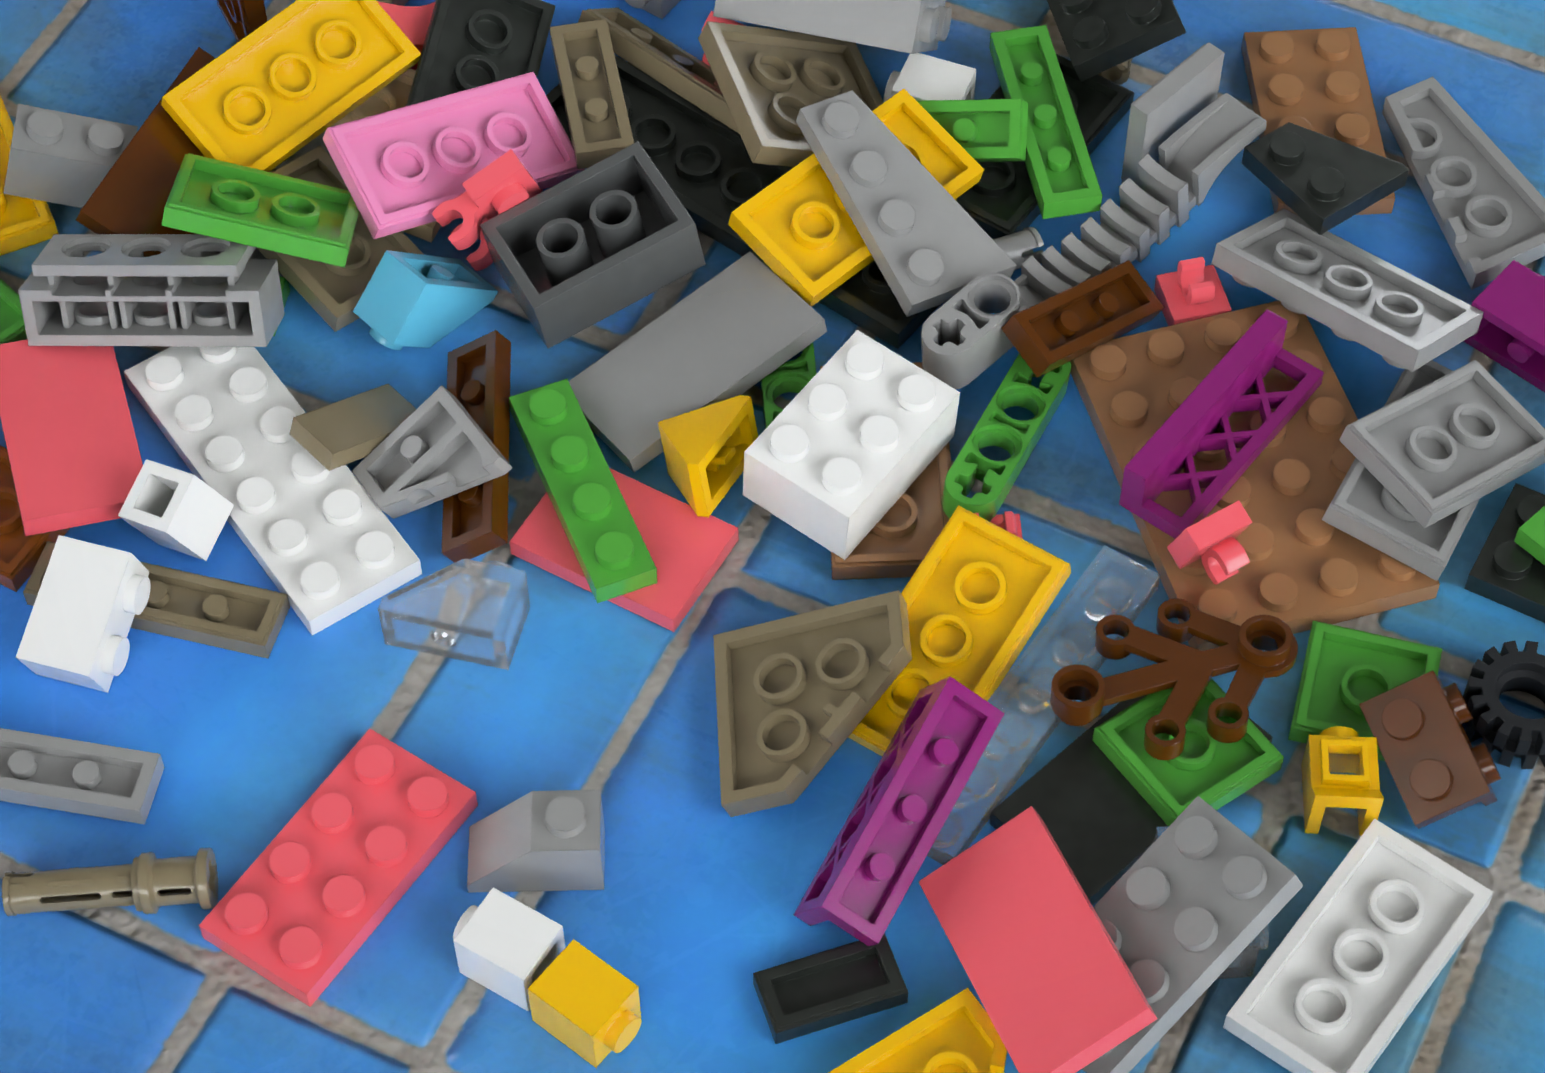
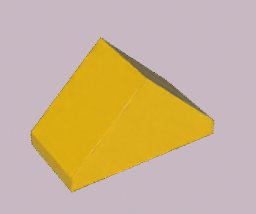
M738 395L658 422L668 475L697 516L709 518L744 471V452L758 438L751 396Z

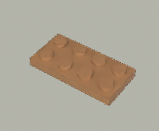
M1356 27L1244 32L1241 50L1253 110L1267 121L1266 130L1259 135V139L1290 122L1386 158ZM1270 190L1274 214L1282 209L1296 214ZM1394 192L1356 215L1392 213L1395 202Z

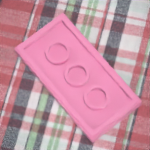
M534 71L329 127L322 138L373 239L435 222L436 219L432 213L439 204L464 193L466 189L462 185L463 182L510 149L513 150L542 190L553 187L584 170L577 169L573 145Z

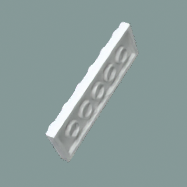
M171 346L124 371L129 389L192 474L234 504L227 521L280 593L288 595L290 606L312 636L422 575L420 559L347 465L329 471L289 435L293 417L302 415L305 411L255 347Z

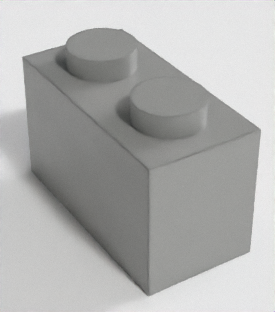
M18 104L3 194L83 208L137 133L138 126Z

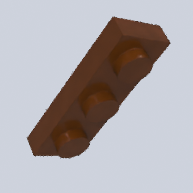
M1130 260L1013 315L1001 329L1038 378L1093 350L1097 346L1105 344L1153 320L1165 307Z

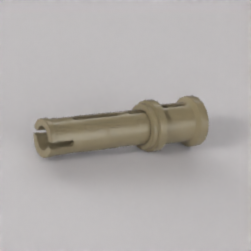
M200 848L196 856L157 858L155 853L146 852L141 853L139 857H135L132 864L75 867L34 872H5V877L2 879V902L7 916L135 905L136 910L139 912L143 911L144 914H157L160 906L198 903L203 910H210L217 905L218 900L217 863L212 848Z

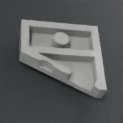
M441 385L352 470V473L377 506L391 518L395 519L503 476L513 467L458 399Z

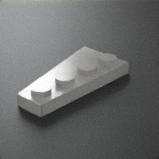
M1432 76L1387 96L1382 114L1471 290L1494 280L1513 260L1522 265H1527L1544 257L1545 198L1440 83Z
M853 90L800 108L796 123L906 317L947 302L969 282L980 275L996 273L1003 274L1009 278L1012 276L1017 265Z

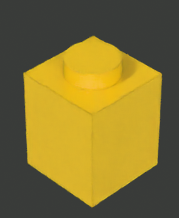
M575 939L568 944L527 989L532 1021L595 1068L611 1051L615 1053L623 1051L635 1038L642 1023L639 986Z

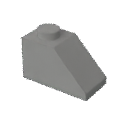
M601 790L531 791L469 826L468 893L490 892L493 887L501 892L604 890L605 826Z

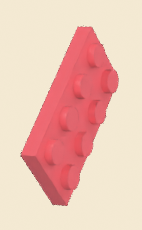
M369 729L199 924L202 937L311 1007L477 808L476 792L374 730Z

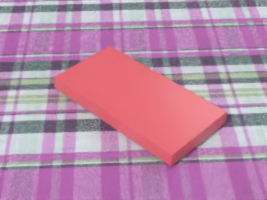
M27 339L0 344V419L25 536L120 519L118 514L143 463L114 347L28 346Z
M1032 806L918 881L1019 1073H1076L1158 1019L1042 817Z

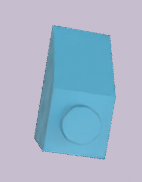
M386 250L353 312L371 327L370 335L377 342L394 350H401L403 346L430 348L493 302L498 290L460 259Z

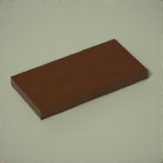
M198 47L165 94L216 58ZM162 98L76 218L77 222L96 234H196L161 226L164 208L185 154L190 153L205 157L161 106ZM144 251L143 256L149 257L160 254L161 252Z

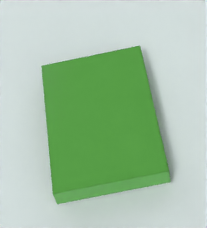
M188 153L183 158L167 199L161 226L345 268L360 212L349 190Z

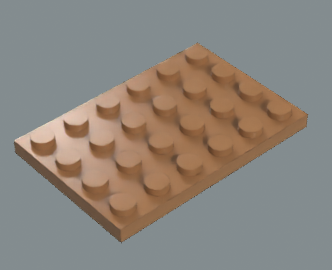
M1278 300L1112 339L1070 361L1072 365L1070 372L1121 488L1124 467L1266 309L1286 319L1288 323L1282 348L1323 371L1322 384L1206 516L1208 517L1238 500L1241 502L1253 523L1235 539L1244 548L1250 563L1238 569L1239 573L1215 585L1207 575L1201 558L1179 569L1167 549V546L1175 539L1132 513L1168 598L1184 599L1193 604L1196 610L1242 626L1247 619L1253 616H1275L1287 623L1292 634L1311 630L1313 620L1327 624H1336L1436 598L1440 586L1438 580L1436 581L1322 521L1326 510L1356 458L1339 439L1345 427L1357 421L1358 418L1305 314L1289 311ZM1274 367L1263 378L1266 393L1291 391L1299 383ZM1259 410L1233 412L1228 418L1232 432L1258 430L1262 426ZM1236 448V451L1238 453L1241 450V448ZM1224 449L1197 452L1193 457L1196 472L1223 470L1228 464ZM1184 468L1179 474L1185 473ZM1200 488L1201 494L1206 488ZM1189 489L1162 492L1155 500L1156 503L1179 517H1182L1192 505ZM1178 618L1179 623L1185 622L1184 620ZM1196 636L1188 640L1190 647L1201 651L1220 647Z

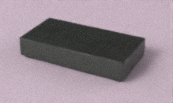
M885 933L879 944L867 946L861 941H856L753 973V985L775 1044L908 1003V990Z

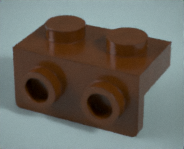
M1432 670L1359 704L1373 736L1377 737V745L1414 825L1418 829L1478 802H1482L1487 806L1498 801L1490 784L1500 780L1501 776L1485 743L1483 742L1474 747L1470 743L1462 723L1473 718L1456 683L1444 687L1441 680Z

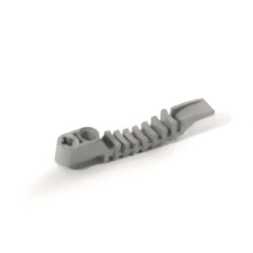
M1228 93L1216 99L1158 147L1159 164L1149 154L1138 162L1139 186L1130 177L1119 186L1120 207L1111 198L1108 199L1100 207V225L1092 217H1089L1081 224V241L1072 232L1061 240V254L1053 245L1041 254L1042 265L1033 256H1030L1021 264V276L1015 281L1003 274L989 273L980 275L931 314L923 323L921 331L922 369L952 388L961 389L970 384L1014 346L1001 329L1013 315L1128 260L1132 262L1136 259L1141 262L1150 254V246L1156 242L1161 245L1170 236V228L1174 225L1180 228L1189 219V211L1194 206H1199L1203 203L1209 189L1222 170L1244 147L1248 146L1266 130L1267 121Z

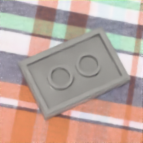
M1476 360L1347 425L1339 439L1424 529L1545 463V428Z

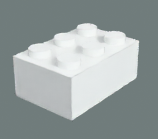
M857 330L744 452L742 495L845 560L954 437L960 392Z

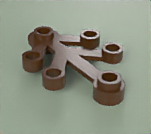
M1169 599L1164 601L1158 608L1156 623L1158 634L1136 627L1129 618L1122 615L1105 616L1096 626L1095 647L1103 657L1119 660L1126 658L1132 653L1157 664L1104 678L1098 671L1086 665L1075 664L1060 669L1052 679L1050 704L1054 713L1064 723L1071 726H1083L1097 718L1101 714L1103 706L1173 688L1160 714L1151 717L1147 721L1144 734V748L1150 756L1159 760H1172L1178 757L1184 750L1185 726L1212 677L1236 671L1225 697L1218 698L1210 704L1206 728L1209 735L1219 742H1237L1246 734L1249 718L1248 708L1264 678L1278 677L1288 672L1296 662L1298 644L1287 623L1275 616H1253L1247 619L1242 626L1196 610L1193 604L1184 599ZM1179 618L1185 622L1176 624L1168 621V619ZM1118 634L1123 636L1124 639L1113 640L1106 636ZM1196 636L1220 647L1201 651L1182 643ZM1228 716L1234 718L1237 722L1224 723L1218 718ZM1166 733L1173 736L1174 739L1160 740L1155 735Z

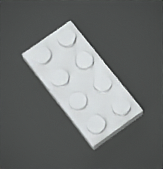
M1374 818L1228 1012L1223 1028L1291 1073H1368L1485 911L1493 891Z

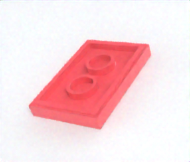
M610 468L657 568V583L607 601L675 632L739 541L738 527L712 515L709 518L697 516L689 504ZM546 492L509 541L511 554L592 593Z

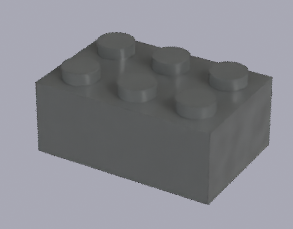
M639 141L480 224L496 269L548 349L706 265L695 222Z

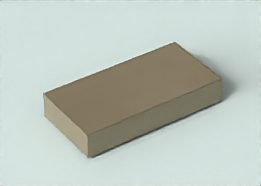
M385 384L293 417L289 435L330 471L368 456L416 408L392 386Z

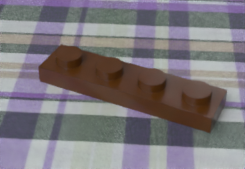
M494 330L448 352L447 390L458 399L509 462L511 342L497 330ZM509 472L443 499L441 553L457 565L508 543Z

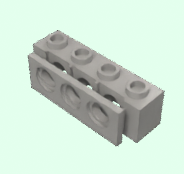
M54 234L31 265V274L18 290L28 346L267 347L285 315L277 259H249L256 247L200 234ZM85 251L102 252L100 254L89 257L84 256ZM144 251L161 252L160 254L149 257L143 256ZM220 251L221 253L214 256L203 257L202 252Z

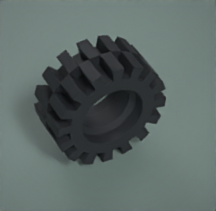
M1515 641L1504 642L1501 653L1494 646L1485 651L1482 661L1477 659L1472 667L1463 694V698L1473 718L1465 722L1468 723L1465 732L1470 743L1482 737L1481 743H1485L1490 754L1494 749L1502 753L1498 764L1510 767L1513 757L1521 758V769H1533L1538 756L1545 767V717L1528 719L1517 716L1507 710L1499 699L1503 692L1523 691L1536 696L1545 704V656L1537 653L1538 642L1526 641L1523 651H1518Z

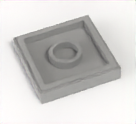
M1210 42L1206 45L1204 44L1131 103L1121 184L1130 177L1139 186L1138 162L1149 154L1159 164L1158 147L1192 117L1217 99L1225 52Z

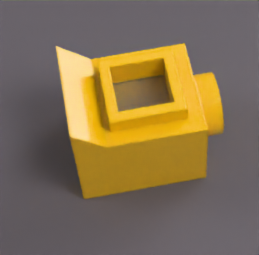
M1345 726L1330 727L1320 732L1319 735H1309L1301 762L1305 833H1319L1326 807L1357 808L1359 836H1362L1374 818L1378 820L1384 801L1380 791L1377 737H1359L1356 730Z

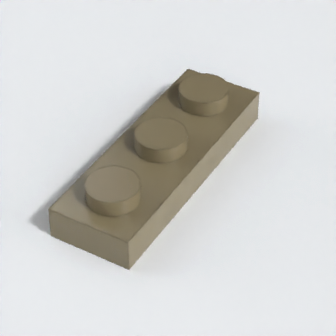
M606 19L550 27L551 45L577 169L589 168L634 144Z

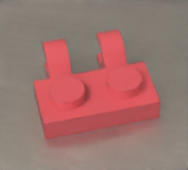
M512 149L463 182L462 185L466 191L454 199L442 202L432 213L433 217L442 227L447 226L455 219H463V223L456 226L448 237L458 251L471 247L477 239L481 240L479 248L466 257V260L475 271L483 270L493 263L480 224L543 192Z

